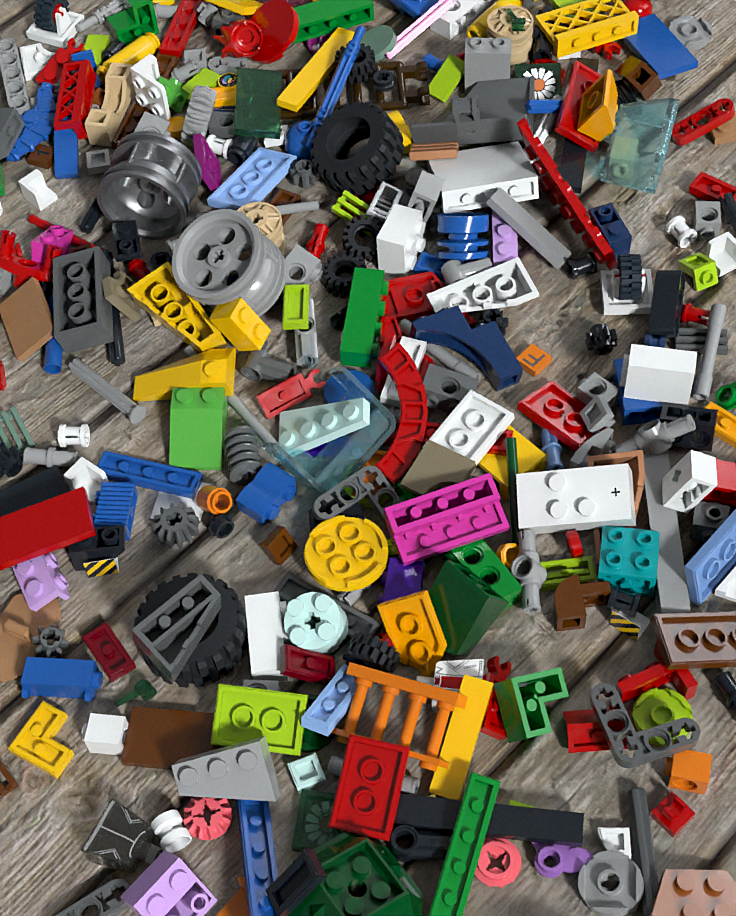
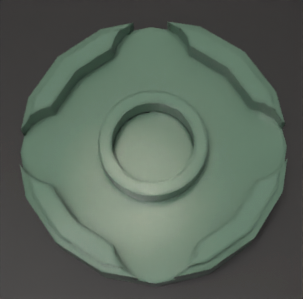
M379 25L365 32L360 44L364 43L365 47L369 45L371 50H374L375 62L385 57L384 54L387 51L390 53L397 43V36L391 27Z

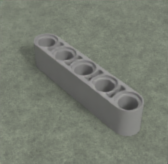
M4 38L0 40V67L9 107H15L19 115L24 116L25 112L32 108L20 55L15 41L11 38Z

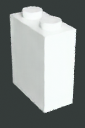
M631 344L630 355L624 354L620 386L625 387L624 398L688 406L695 376L697 352Z

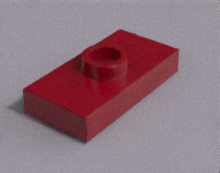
M107 622L82 636L84 643L111 683L136 668L134 661Z
M284 644L280 647V675L327 686L335 676V656Z

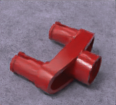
M9 230L0 231V268L14 274L12 284L15 287L20 288L32 277L38 281H53V258L61 256L63 250L61 247L58 246L55 249L56 245H47L44 264L14 255L13 248L17 234L11 232L10 235Z

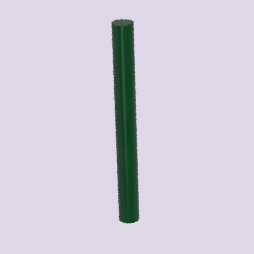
M515 437L505 438L511 533L512 543H516L519 546L517 533L521 530L518 526L516 474H519L517 443Z

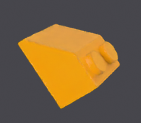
M607 69L581 97L577 131L599 142L607 135H611L616 127L615 114L618 109V92L612 70Z

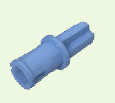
M542 428L540 436L543 447L541 451L546 454V471L564 469L561 459V445L558 444V440L554 435L550 434L547 429Z

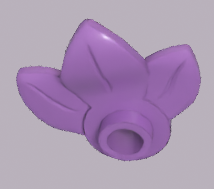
M532 842L536 851L534 859L535 868L541 876L546 878H556L563 872L578 873L583 865H587L593 858V853L583 848ZM552 859L556 865L554 867H547L544 861Z

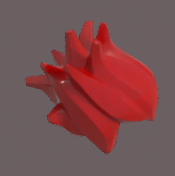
M239 19L233 23L229 22V26H222L220 28L222 35H213L214 39L225 46L221 50V53L223 52L222 58L228 55H232L234 58H250L261 50V45L263 44L262 28L250 20Z

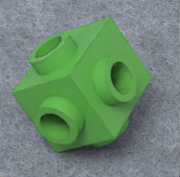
M160 76L157 82L162 84L166 90L169 108L180 113L190 94L181 88L182 83L172 77L167 80Z

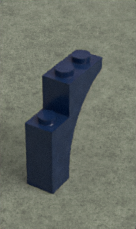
M457 305L451 308H442L433 315L421 316L412 322L409 335L412 339L425 341L427 344L444 346L466 356L486 374L496 392L520 382L523 369L495 321L487 324L481 323L471 329Z

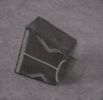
M112 798L81 851L87 861L127 873H134L141 860L151 865L163 852V849L151 844L155 837L151 826Z

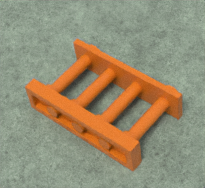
M349 662L346 674L354 677V683L357 685L343 730L334 728L331 732L338 735L337 741L347 744L349 734L361 736L355 734L367 690L372 687L373 683L382 686L383 696L370 739L382 741L395 695L398 696L399 691L409 693L408 699L411 701L398 745L410 747L422 703L426 704L427 699L437 701L436 707H438L425 755L410 751L409 757L420 760L418 766L435 772L437 766L448 769L449 763L437 759L450 711L453 712L455 707L465 709L468 697L454 691Z

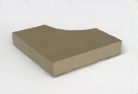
M121 270L114 273L113 278L108 276L102 279L105 299L134 323L140 320V306L134 302L127 291L135 282Z
M428 440L400 484L402 488L422 496L442 486L455 485L468 480L477 465L475 461Z

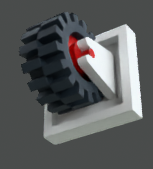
M36 0L35 4H37V7H34L33 10L36 12L33 15L36 20L26 31L28 39L65 48L69 39L73 38L78 32L76 25L85 20L84 15L70 12L69 8H67L69 5L67 0Z
M619 254L617 269L600 271L603 315L650 314L653 297L651 269H642L640 254Z

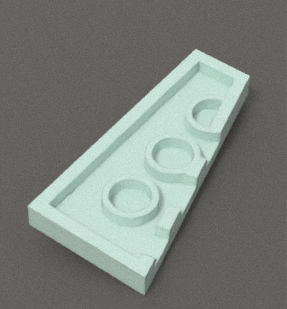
M358 398L280 412L278 456L284 460L370 425V403L365 398Z

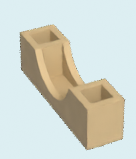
M111 63L105 76V96L101 109L91 108L84 124L90 144L112 146L111 142L122 123L135 92L130 69L133 66L132 64Z

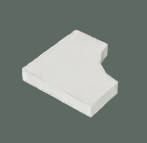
M41 43L19 47L26 81L35 80L55 54L44 49Z

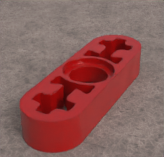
M727 98L719 99L676 123L671 128L673 142L680 146L686 145L728 122L735 115L733 102ZM701 119L709 120L704 125L697 124V122Z

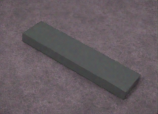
M288 572L273 591L279 592L280 601H286V605L298 596L309 592H319L329 596L346 613L349 626L346 636L348 640H351L352 636L355 633L358 634V632H362L364 635L366 633L371 634V637L374 638L382 629V623Z

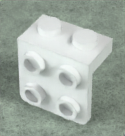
M149 54L130 68L136 100L142 107L145 106L151 110L155 116L169 120L171 115L166 90L162 84L157 82L160 78L157 59L152 54Z

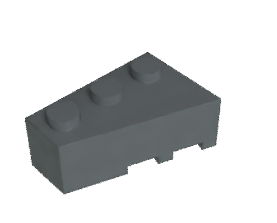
M200 574L132 629L134 642L172 684L221 609V594Z

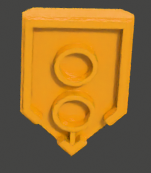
M419 591L378 604L377 608L385 630L394 644L395 651L400 654L399 661L416 668L425 677H434L436 663L441 661L447 643L428 591Z

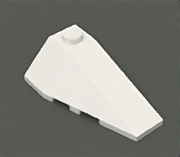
M517 257L426 295L434 312L437 313L442 308H451L457 305L461 312L517 306L539 297V292L521 260Z

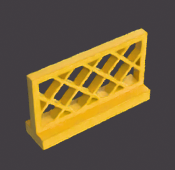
M586 0L536 15L535 22L553 45L554 55L560 58L637 34L639 15L636 11L630 12L621 0ZM612 1L615 5L609 6L604 3ZM591 8V9H595V11H594V12H590V11H585L584 9ZM599 11L609 12L610 14L609 16L599 14ZM571 14V15H575V17H574V18H570V17H565L564 15ZM579 17L589 18L590 20L589 22L579 20ZM551 20L555 21V23L549 24L545 23L544 21ZM560 23L569 24L570 26L569 28L558 25Z

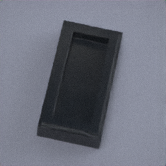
M305 849L265 890L277 916H289L327 877L314 850Z

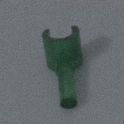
M508 8L506 12L512 21V31H525L524 24H526V18H517L511 8Z
M141 679L135 684L134 690L115 700L114 703L119 707L137 698L139 695L144 701H148L156 695L157 691L148 680Z

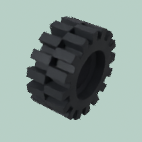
M364 43L360 44L361 48L355 59V62L360 63L353 64L347 78L349 83H353L354 80H357V83H361V79L367 81L368 77H373V73L376 71L375 54L369 45L365 47ZM344 46L340 47V51H336V69L344 53Z
M360 215L359 219L355 216L352 218V222L348 221L346 223L342 242L343 249H346L348 256L350 253H354V258L359 255L361 260L368 259V262L373 261L374 257L378 258L376 238L383 227V224H379L380 220L376 218L374 221L370 215H368V218ZM360 231H368L372 234L374 241L369 246H360L355 241L356 234Z
M341 252L342 256L339 257L338 254H334V259L329 257L327 263H324L323 279L324 286L329 294L332 292L335 297L340 294V298L345 299V295L350 296L353 276L339 278L337 275L345 272L354 274L355 267L367 268L364 259L361 260L359 255L354 258V253L346 256V252Z
M358 632V634L355 633L352 636L343 654V660L346 661L347 665L351 662L393 674L400 660V654L395 651L393 646H388V642L385 640L382 642L377 636L373 638L371 634L366 633L364 635L362 632Z

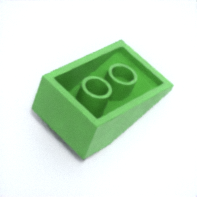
M225 387L173 388L170 407V466L187 470H222L225 448L223 439L226 434L229 407Z

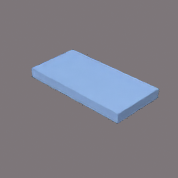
M259 147L207 198L208 206L237 211L248 203L261 202L290 172V169L295 167V163L298 162L297 156Z

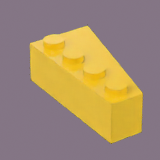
M168 261L127 289L136 304L185 343L191 345L198 353L210 349H222L228 346L221 332L209 320V316L198 301L191 298L179 287L174 278L172 266Z

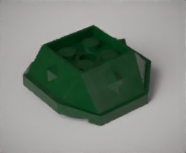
M345 831L313 849L327 877L289 915L422 916L425 896L387 847L372 842L368 838L359 837ZM350 893H358L362 897H354Z

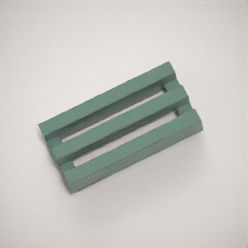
M15 406L10 407L11 411L7 413L5 410L0 412V423H6L18 446L17 449L24 453L26 447L34 448L35 444ZM11 418H15L28 444H22L10 421ZM0 424V437L9 449L11 444Z

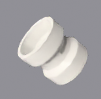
M178 810L166 811L157 816L151 823L155 835L161 838L160 845L163 851L166 850L170 853L183 849L192 839L188 829L182 826L183 819Z

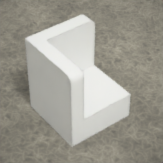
M38 169L18 181L24 198L40 211L58 200L57 195L46 186L43 174Z
M729 231L710 240L707 245L706 256L716 261L717 275L719 277L736 269V239Z
M83 457L64 474L71 491L80 487L85 488L90 504L95 503L96 491H101L102 482H109L103 470Z

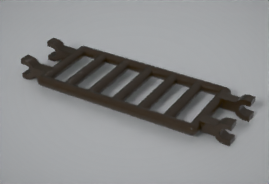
M401 61L375 63V72L379 70H396L398 101L385 102L384 92L375 89V105L380 106L384 111L405 110L409 103H419L424 106L430 105L429 96H425L430 95L429 85L421 86L417 90L406 91L405 79L416 78L419 81H427L426 61L418 62L413 66H404ZM335 66L334 69L329 73V75H330V82H331V80H332V78H333V76H334V73H335V71H336V66ZM302 69L267 71L261 78L243 75L241 76V85H246L242 86L244 95L264 90V102L253 103L250 100H241L243 120L251 119L257 115H264L266 120L315 117L319 110L317 89L309 97V108L299 109L298 112L289 109L273 111L272 80L286 79L287 87ZM354 80L352 83L353 102H362L361 83H357V80ZM340 96L334 107V110H340L341 108H343L342 106H340Z

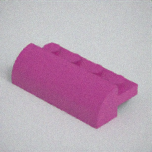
M491 473L384 508L389 535L392 543L396 546L403 566L509 530V523L499 502L501 497Z

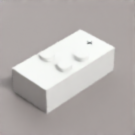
M628 463L516 474L518 526L523 533L524 530H533L535 534L565 532L573 529H601L603 526H636L633 476Z

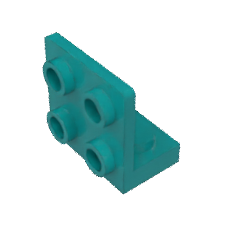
M603 526L597 581H609L611 591L615 585L618 586L619 590L632 594L639 592L642 593L641 596L653 597L657 580L660 533L652 530Z

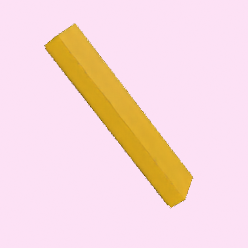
M464 674L459 693L468 697L465 709L454 708L439 756L440 760L449 763L448 769L437 766L430 785V793L448 799L460 800L494 683Z

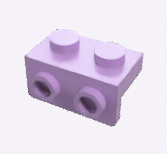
M52 552L12 566L29 609L35 612L58 596L64 600L71 598L67 589L69 587L68 581L59 572V561Z

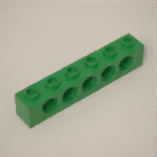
M400 483L397 484L398 497L402 502L419 497L402 488ZM483 539L442 553L445 562L449 560L467 566L482 580L494 582L489 586L509 602L504 610L521 600L522 586ZM468 561H476L477 563H476V564H469V563H467V562H468Z

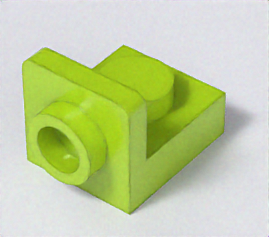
M698 252L678 261L679 270H684V273L693 277L695 290L701 291L718 283L716 261Z

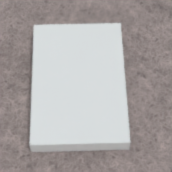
M470 389L429 440L475 461L477 465L515 419L514 413Z

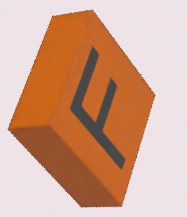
M532 343L517 357V360L522 369L536 377L552 362V356Z

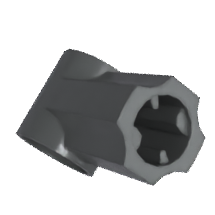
M261 349L249 352L240 372L245 378L254 382L266 379L280 383L293 376L296 369L295 364L272 358L268 352Z

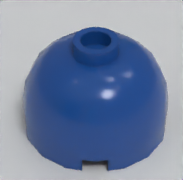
M312 120L297 122L286 133L285 153L297 156L298 161L306 159L312 162L311 149L306 146L312 131Z

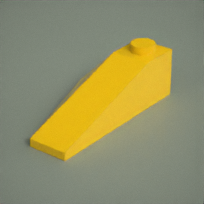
M210 349L135 376L134 402L171 400L173 388L225 387L226 396H233L236 349Z

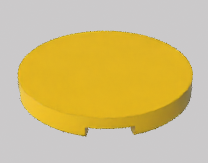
M345 515L335 516L324 520L310 532L304 549L305 565L311 577L328 589L341 592L359 590L376 581L385 570L388 562V543L382 530L372 521L366 518L363 520L345 517Z

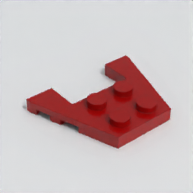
M432 271L386 280L389 281L388 296L383 295V301H386L385 315L381 317L382 334L380 337V348L383 346L388 331L394 332L396 334V343H400L402 334L398 323L403 319L411 321L421 316L427 317L435 314L426 294L441 289L445 285ZM462 312L471 329H473L476 325L474 318Z

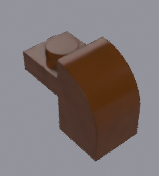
M578 574L564 579L558 585L554 596L553 617L556 632L585 628L587 616L585 607L608 604L611 594L609 581L600 582L593 580L580 584Z

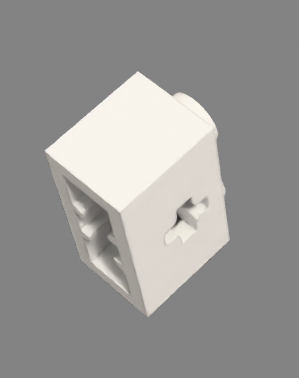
M690 450L662 478L663 506L688 514L717 486L716 457Z

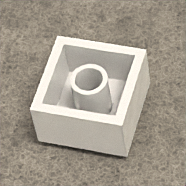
M399 204L393 206L376 238L378 270H385V273L405 277L410 270L414 269L419 252L424 251L426 239L423 238L425 222H423L421 210Z

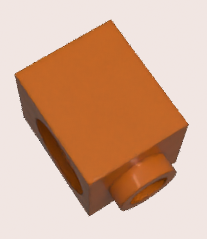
M686 750L672 755V758L666 757L663 775L669 776L668 787L705 795L709 784L712 754Z

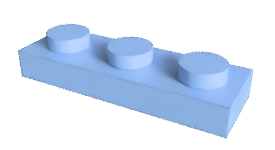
M343 664L301 717L302 727L328 737L349 710L357 684L354 683V677L346 674L348 665Z

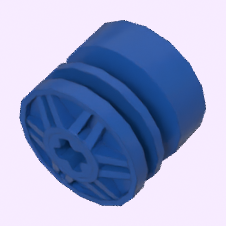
M473 212L438 214L437 231L448 234V238L438 240L437 245L446 246L448 249L438 250L437 257L459 260L460 262L488 257L489 250L478 248V246L488 245L489 240L478 238V233L489 230V214Z

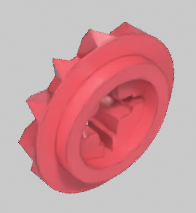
M191 797L190 803L184 808V825L189 833L199 840H213L222 836L228 830L232 821V809L226 798ZM205 806L211 812H216V814L211 815L210 826L205 822L204 817L199 818V816L204 814Z
M492 837L484 839L475 871L477 881L483 882L488 888L491 886L503 888L505 885L513 883L521 870V856L517 847L507 839ZM489 856L494 859L504 856L502 860L503 871L497 867L488 870L490 866Z

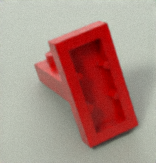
M657 640L654 655L659 662L649 664L638 674L633 675L630 673L623 676L616 684V690L623 704L638 698L649 689L659 688L670 682L673 683L678 693L688 700L695 696L698 686L689 669L667 670Z

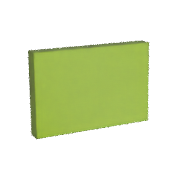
M218 684L211 744L230 746L266 736L270 752L300 756L304 727L301 726V717L307 709L308 695Z

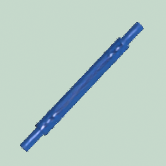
M363 26L357 27L352 40L348 42L311 125L312 131L306 143V146L310 149H313L311 142L312 138L316 137V129L322 126V121L325 117L331 116V112L334 110L361 48L360 42L365 33Z

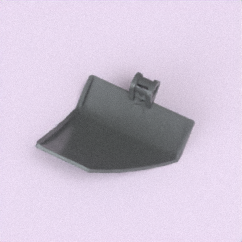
M535 77L478 81L465 98L453 97V111L442 122L411 123L409 130L414 144L458 141L459 145L523 140L516 123L525 118L533 134L534 114L527 113L524 105L529 99H535Z

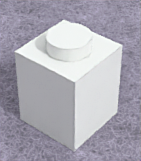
M90 713L88 724L85 723L82 729V741L85 742L90 753L122 756L129 725L125 716Z

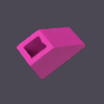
M61 225L50 226V228L31 241L32 261L44 264L46 247L50 244L56 245L55 249L58 246L63 249L61 256L67 255L73 237V230L64 229V226Z

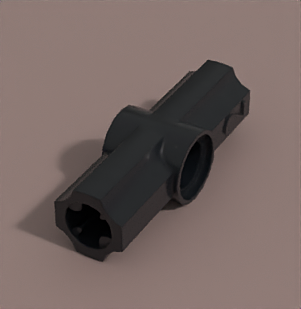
M545 5L542 9H539L538 15L553 11L554 9L552 6ZM551 20L544 21L545 23L549 24L555 23V21ZM535 24L533 59L552 60L553 45L539 26Z

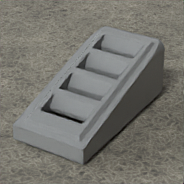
M382 181L366 212V216L370 215L374 220L377 218L380 220V223L384 224L393 206L399 203L404 191Z

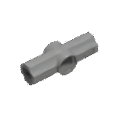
M310 298L309 329L294 330L297 365L302 366L304 369L313 368L314 365L319 363L314 300Z

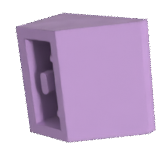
M166 850L120 896L137 916H204L218 901L178 856Z

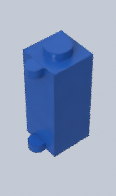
M26 657L20 682L22 685L21 696L22 698H29L30 696L84 699L85 702H92L96 698L97 689L102 687L103 673L99 671L95 660Z

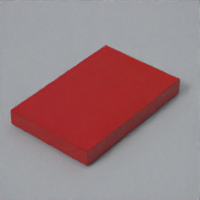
M552 380L518 402L517 409L542 428L547 429L550 434L554 435L575 452L587 440L596 435L588 430L579 413L586 404Z
M349 734L328 827L390 842L411 748Z

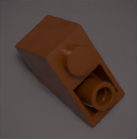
M631 55L614 71L645 101L662 86L659 76L642 60Z

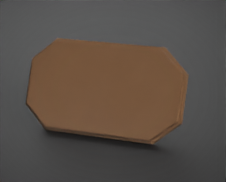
M21 593L11 599L0 615V682L4 683L22 676L26 657H36L34 653L38 645H34L31 642L33 636H39L38 628L40 626L46 629L54 623L56 628L62 619L57 598L35 612L29 609L24 594Z

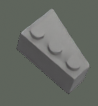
M266 736L179 759L171 765L179 796L276 802L282 795Z

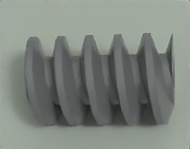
M250 426L235 427L229 430L223 439L229 477L238 486H247L262 469L260 455L258 454V442L255 437L256 431Z

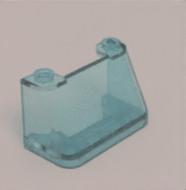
M664 98L620 104L615 114V126L606 157L601 156L597 170L602 171L600 181L655 194L666 158L680 102L679 99Z

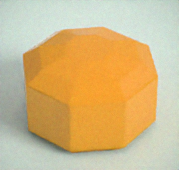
M516 543L500 545L495 552L496 556L508 570H511V565L519 554V546Z

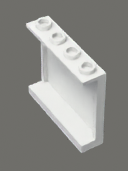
M518 141L458 151L456 158L427 160L428 173L445 180L440 191L443 213L489 207L486 202L500 187L516 202L539 198L538 176Z

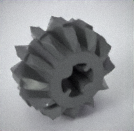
M171 502L170 508L165 509L161 507V514L154 515L155 524L153 525V531L161 544L166 543L170 549L177 544L182 549L184 542L192 544V536H198L200 521L192 507L186 508L183 502L175 507Z

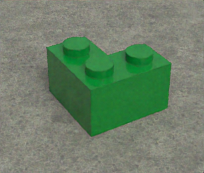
M124 0L126 10L106 17L111 36L114 40L119 39V42L123 41L126 46L140 36H145L146 32H152L155 35L159 34L152 0Z
M561 667L510 678L494 684L508 743L552 732L545 703L569 697Z

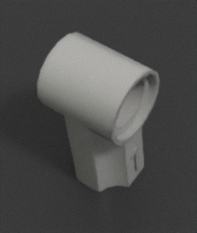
M488 257L466 263H461L459 260H450L441 267V273L448 286L492 268V262Z

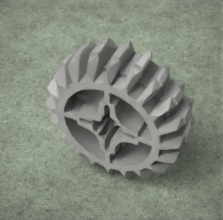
M197 85L194 87L186 112L181 141L194 148L193 135L201 133L206 138L208 125L215 106L216 91L208 86Z

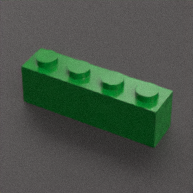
M318 0L294 7L298 14L299 27L293 44L333 33L338 27L346 29L374 20L372 0Z
M357 267L354 269L340 346L341 365L371 368L373 358L377 359L379 343L375 342L376 337H381L382 322H379L380 316L385 315L386 301H383V295L388 296L389 281L385 280V270Z

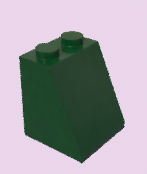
M449 560L442 566L428 593L447 643L445 651L454 657L456 655L467 657L509 604L505 598L470 568Z

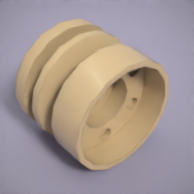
M507 5L494 9L488 15L487 38L511 39L510 66L525 62L531 56L534 24L532 14L520 6Z
M253 202L240 207L237 211L246 215L284 255L286 244L280 211L275 206L265 202ZM252 250L241 253L239 256L240 260H247L251 256Z

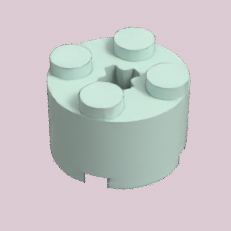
M309 592L298 596L288 603L284 617V628L288 638L296 646L328 655L339 648L338 646L346 638L349 627L346 613L329 596L319 592Z

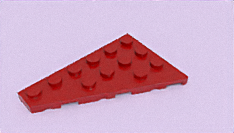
M525 118L521 119L516 124L526 145L523 150L527 158L533 161L531 165L537 176H539V187L543 192H549L547 195L554 206H560L558 209L563 218L571 220L570 225L574 232L582 234L581 239L588 249L593 248V254L598 263L602 264L604 262L609 270L617 266V260L612 248L598 227L593 226L586 214V209L573 192L567 181L564 182L557 170V165L539 138L533 137L528 121Z

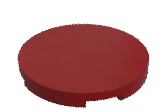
M271 0L263 4L250 19V21L255 22L263 30L261 50L250 58L260 64H271L284 56L283 52L290 45L291 41H295L299 27L298 14L292 5L284 0Z

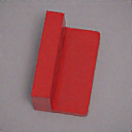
M592 709L563 712L568 753L610 750ZM611 719L607 723L608 727L615 732L625 728L624 723L619 719ZM626 738L622 739L623 749H628L625 744Z

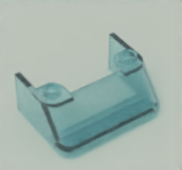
M346 367L332 368L329 371L347 390L339 402L365 398L370 403V425L330 441L315 458L306 451L301 450L294 451L289 455L277 443L265 442L262 446L291 475L320 495L359 471L394 432L396 427L394 415Z

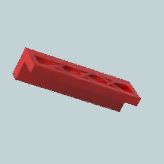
M89 59L63 64L53 125L56 131L73 128L79 140L88 138L84 124L92 108L96 74ZM72 70H78L72 76L69 74ZM73 83L76 84L72 90H67ZM70 99L74 100L68 107L64 106ZM66 116H72L71 120L62 121Z

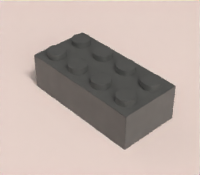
M99 246L53 258L54 338L67 354L114 342L112 304L105 299L102 279L108 276L111 277L110 262Z

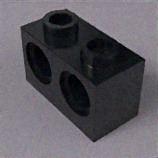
M663 403L660 416L661 423L665 421L670 423L690 414L696 425L694 431L676 437L671 447L712 452L718 410Z

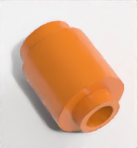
M206 485L198 491L196 502L201 510L219 515L229 511L232 506V497L224 488Z

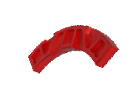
M399 342L379 358V363L388 372L396 387L400 402L401 415L397 435L386 454L375 464V467L382 472L393 487L404 477L420 451L425 436L428 414L425 386L417 370L418 368Z

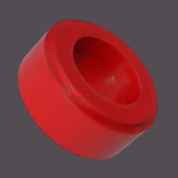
M577 530L566 531L565 538L571 557L583 556V549Z

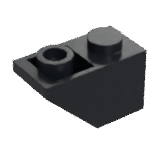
M136 220L112 223L116 261L121 262L143 257Z
M125 525L95 527V536L69 545L68 553L75 571L85 570L84 563L115 559L125 551L126 539Z

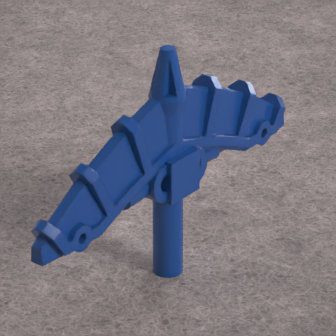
M42 83L36 95V105H34L33 109L26 111L24 116L20 115L25 126L20 134L21 136L17 139L9 156H7V161H19V157L29 151L33 152L35 150L34 147L42 141H47L49 139L48 135L54 131L55 103H57L58 98L52 93L54 88L51 83Z

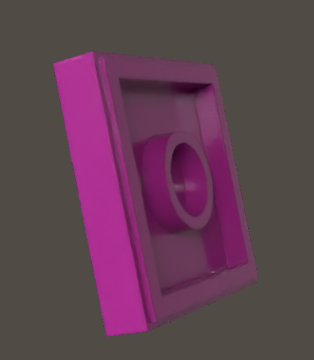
M198 133L193 135L194 153L201 166L202 179L213 193L223 184L221 165L204 136Z

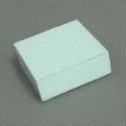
M316 753L287 763L298 794L327 783Z

